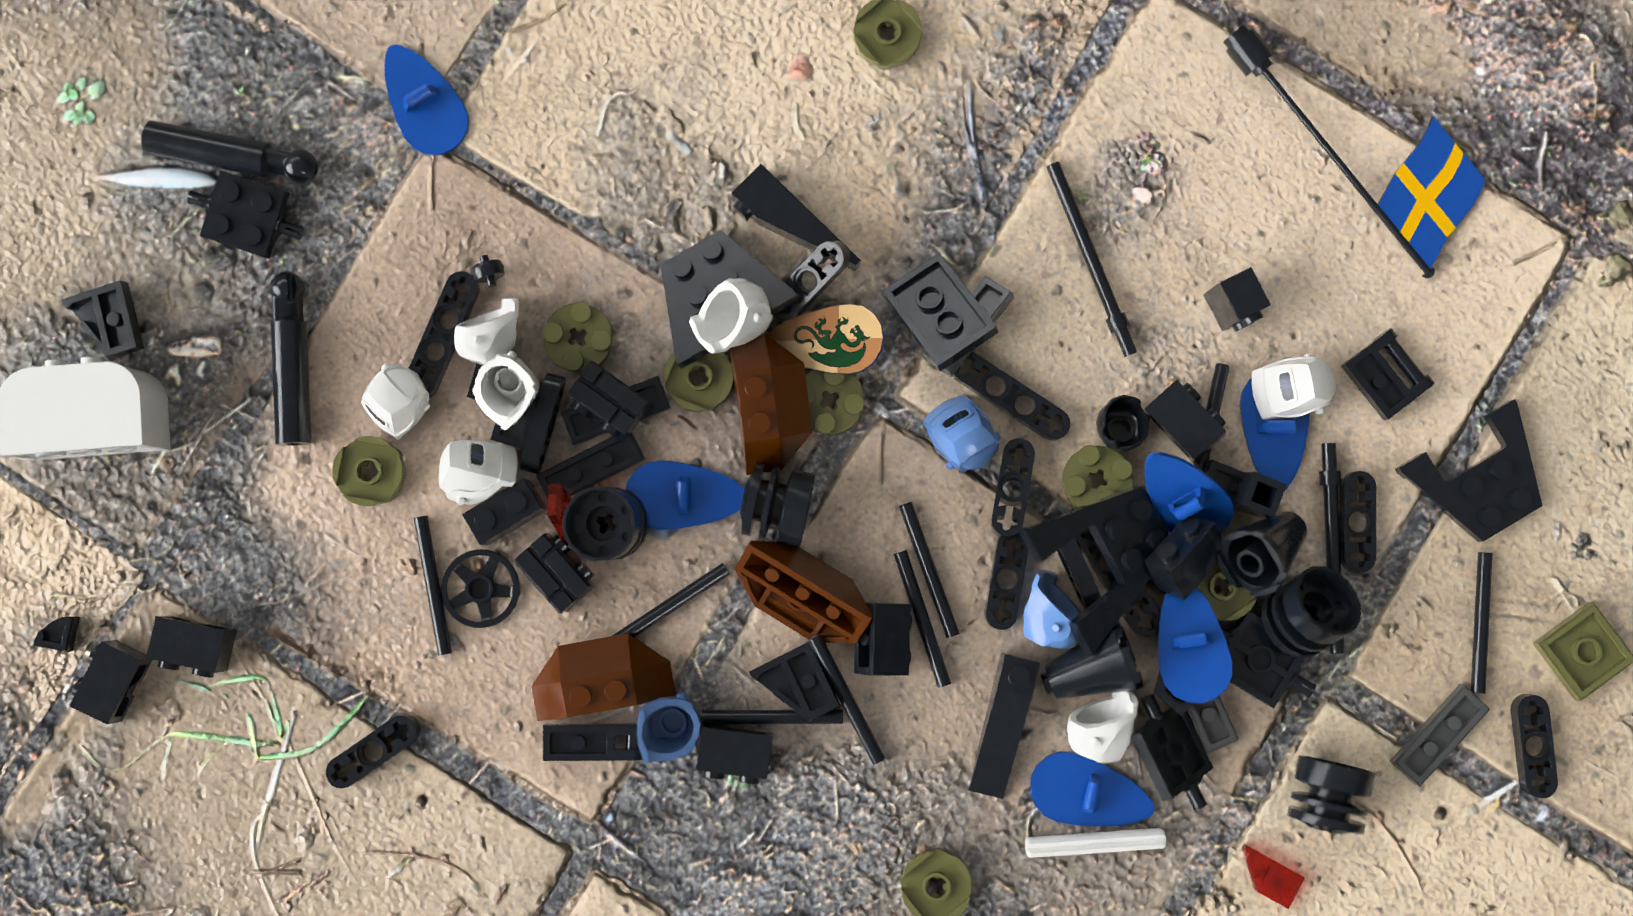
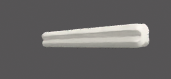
M1162 828L1037 836L1025 839V851L1030 858L1162 849L1166 847V834Z

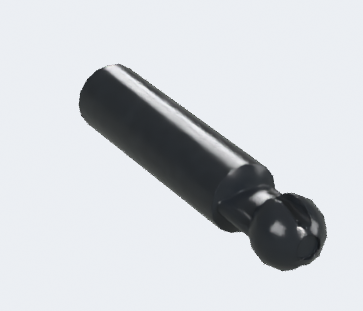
M152 120L145 124L141 136L142 150L146 155L260 177H267L269 173L287 176L289 180L297 184L310 182L318 173L317 160L312 153L303 149L293 150L292 152L274 150L272 145L267 142Z
M281 272L273 277L269 287L273 306V322L270 325L275 445H308L312 441L307 322L304 321L303 313L305 286L303 280L297 274Z

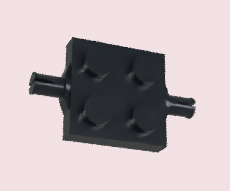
M220 170L214 191L210 196L195 190H191L188 194L201 199V201L187 197L188 204L206 209V217L200 233L201 237L270 259L274 243L281 234L300 240L303 236L290 231V229L304 233L303 226L285 221V208L290 196L288 192Z
M1249 611L1241 617L1236 627L1230 632L1221 627L1232 659L1231 684L1271 708H1275L1282 694L1291 687L1303 693L1306 697H1310L1313 694L1309 689L1315 690L1316 684L1299 675L1303 659L1287 655L1275 646L1265 632L1261 617Z
M1154 693L1142 697L1140 701L1149 719L1142 728L1131 735V738L1161 800H1170L1181 792H1186L1193 810L1205 807L1208 803L1205 801L1198 785L1203 776L1213 769V766L1187 713L1185 712L1181 717L1172 708L1162 712Z

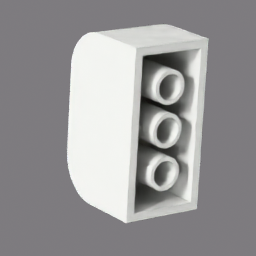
M102 357L80 358V364H68L67 360H46L45 366L29 367L14 372L0 387V456L36 461L170 450L167 394L163 385L154 376L146 372L119 365L118 362H104Z

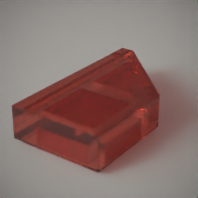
M561 483L549 484L547 516L560 537L567 543L563 535L562 518L567 504L571 501V497Z
M1243 844L1241 849L1254 890L1289 909L1305 877Z

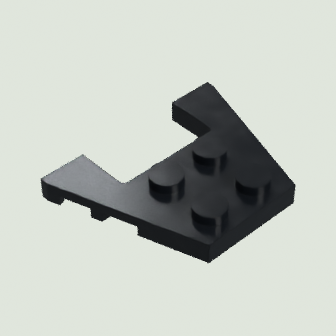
M721 230L661 264L675 359L681 369L708 354L707 349L703 347L693 333L689 320L691 316L699 314L709 294L719 284L729 278H743L760 286L767 296L772 315L799 301L797 294L791 287Z
M1515 399L1507 401L1483 416L1500 443L1501 448L1444 482L1426 452L1420 453L1395 468L1397 474L1403 479L1409 480L1422 491L1420 493L1424 497H1429L1442 508L1444 514L1477 542L1487 540L1543 506L1518 403Z

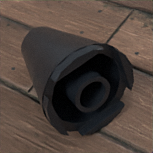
M1286 511L1276 514L1275 518H1265L1230 532L1222 539L1221 552L1218 554V562L1222 573L1237 589L1242 586L1252 591L1249 593L1250 595L1264 596L1271 594L1283 584L1307 536L1305 522L1299 515Z
M1120 621L1116 623L1093 654L1084 653L1078 644L1045 665L1046 672L1041 674L1047 694L1054 693L1057 699L1135 691L1144 688L1141 673L1136 670L1137 665L1134 653Z

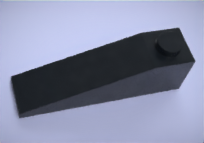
M762 164L732 192V198L735 202L732 207L745 221L751 218L758 225L805 248L814 251L823 242L841 241ZM849 249L850 262L847 268L856 271L860 267L861 260ZM827 251L830 255L829 259L837 262L835 256L838 254L837 251Z
M1000 653L968 788L969 791L1003 799L1031 703L1040 666L1039 662Z

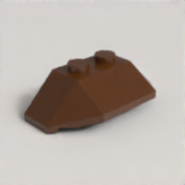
M762 333L746 344L730 348L746 475L752 474L756 462L765 464V473L772 472L774 466H779L781 471L812 434L804 362L766 333Z
M751 540L734 569L738 577H741L743 586L755 607L807 639L821 634L825 643L846 642L847 644H856L873 617L853 579L798 546L779 542Z
M629 633L558 646L531 686L537 721L613 710L648 703L661 697L676 696L670 660L661 656Z

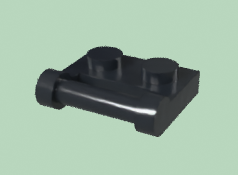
M1392 328L1380 334L1370 344L1341 365L1384 421L1389 420L1435 383L1428 374L1424 376L1395 339L1397 334ZM1384 348L1411 381L1412 385L1410 388H1407L1379 351Z

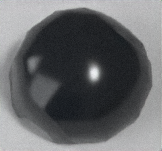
M1121 395L1109 400L1099 411L1096 420L1097 432L1110 449L1127 452L1139 447L1147 438L1150 416L1143 411L1141 401L1138 398Z

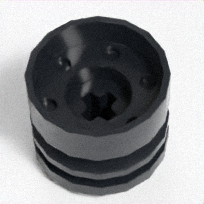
M756 462L754 471L746 482L740 510L742 521L741 535L750 536L754 522H761L759 529L760 539L766 537L770 525L777 526V540L779 543L800 547L816 474L792 470L787 484L779 483V466L773 467L770 481L763 480L765 464Z
M589 487L577 493L567 504L562 518L563 535L569 547L580 557L592 561L623 559L635 553L645 542L649 529L648 513L642 501L631 491L619 487ZM605 518H613L612 522L616 525V528L607 530L609 525L604 522Z
M1312 566L1302 571L1267 597L1262 605L1261 618L1265 632L1273 644L1281 651L1298 659L1311 658L1356 630L1361 620V604L1356 591L1341 574L1325 566Z
M1299 755L1294 778L1310 785L1309 792H1292L1291 798L1307 804L1306 808L1289 806L1287 815L1305 823L1306 826L1330 833L1364 834L1366 824L1350 819V815L1368 816L1369 810L1353 803L1354 796H1372L1376 773L1338 762Z

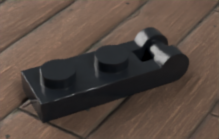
M637 723L543 725V761H629L643 759L638 744ZM626 735V748H615V736Z

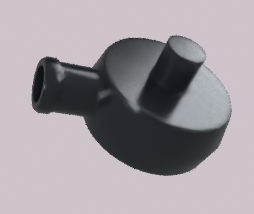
M488 255L480 256L481 263L471 268L472 277L477 283L487 282L488 287H494L497 285L496 280L505 274L504 265L501 260H489Z

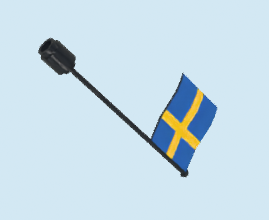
M1244 24L1223 42L1228 48L1226 53L1246 77L1251 73L1255 77L1261 73L1265 76L1424 272L1422 277L1431 278L1435 273V269L1432 266L1448 236L1475 204L1484 186V177L1436 118L1432 116L1420 142L1393 174L1377 204L1268 70L1273 64L1269 59L1274 55L1273 51L1254 28L1250 30Z

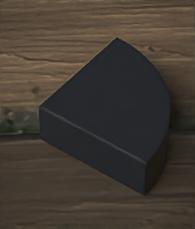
M61 617L54 620L38 632L33 645L65 652L73 651L80 617Z

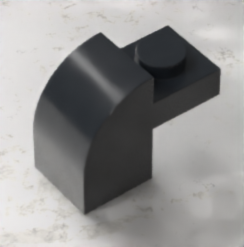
M1215 460L1207 461L1204 473L1215 480L1229 494L1234 510L1262 518H1275L1287 484L1257 472H1242Z

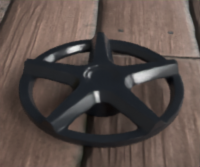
M485 549L471 550L454 559L446 569L441 583L442 600L447 611L458 622L473 628L491 627L505 620L514 610L521 593L518 574L510 561L500 553ZM472 556H489L480 574L473 573L460 563ZM499 562L509 571L513 587L497 584L493 581ZM452 571H454L466 585L464 591L449 600L447 584ZM493 597H512L506 610L498 617L492 619L491 599ZM470 602H476L482 622L465 619L455 609Z

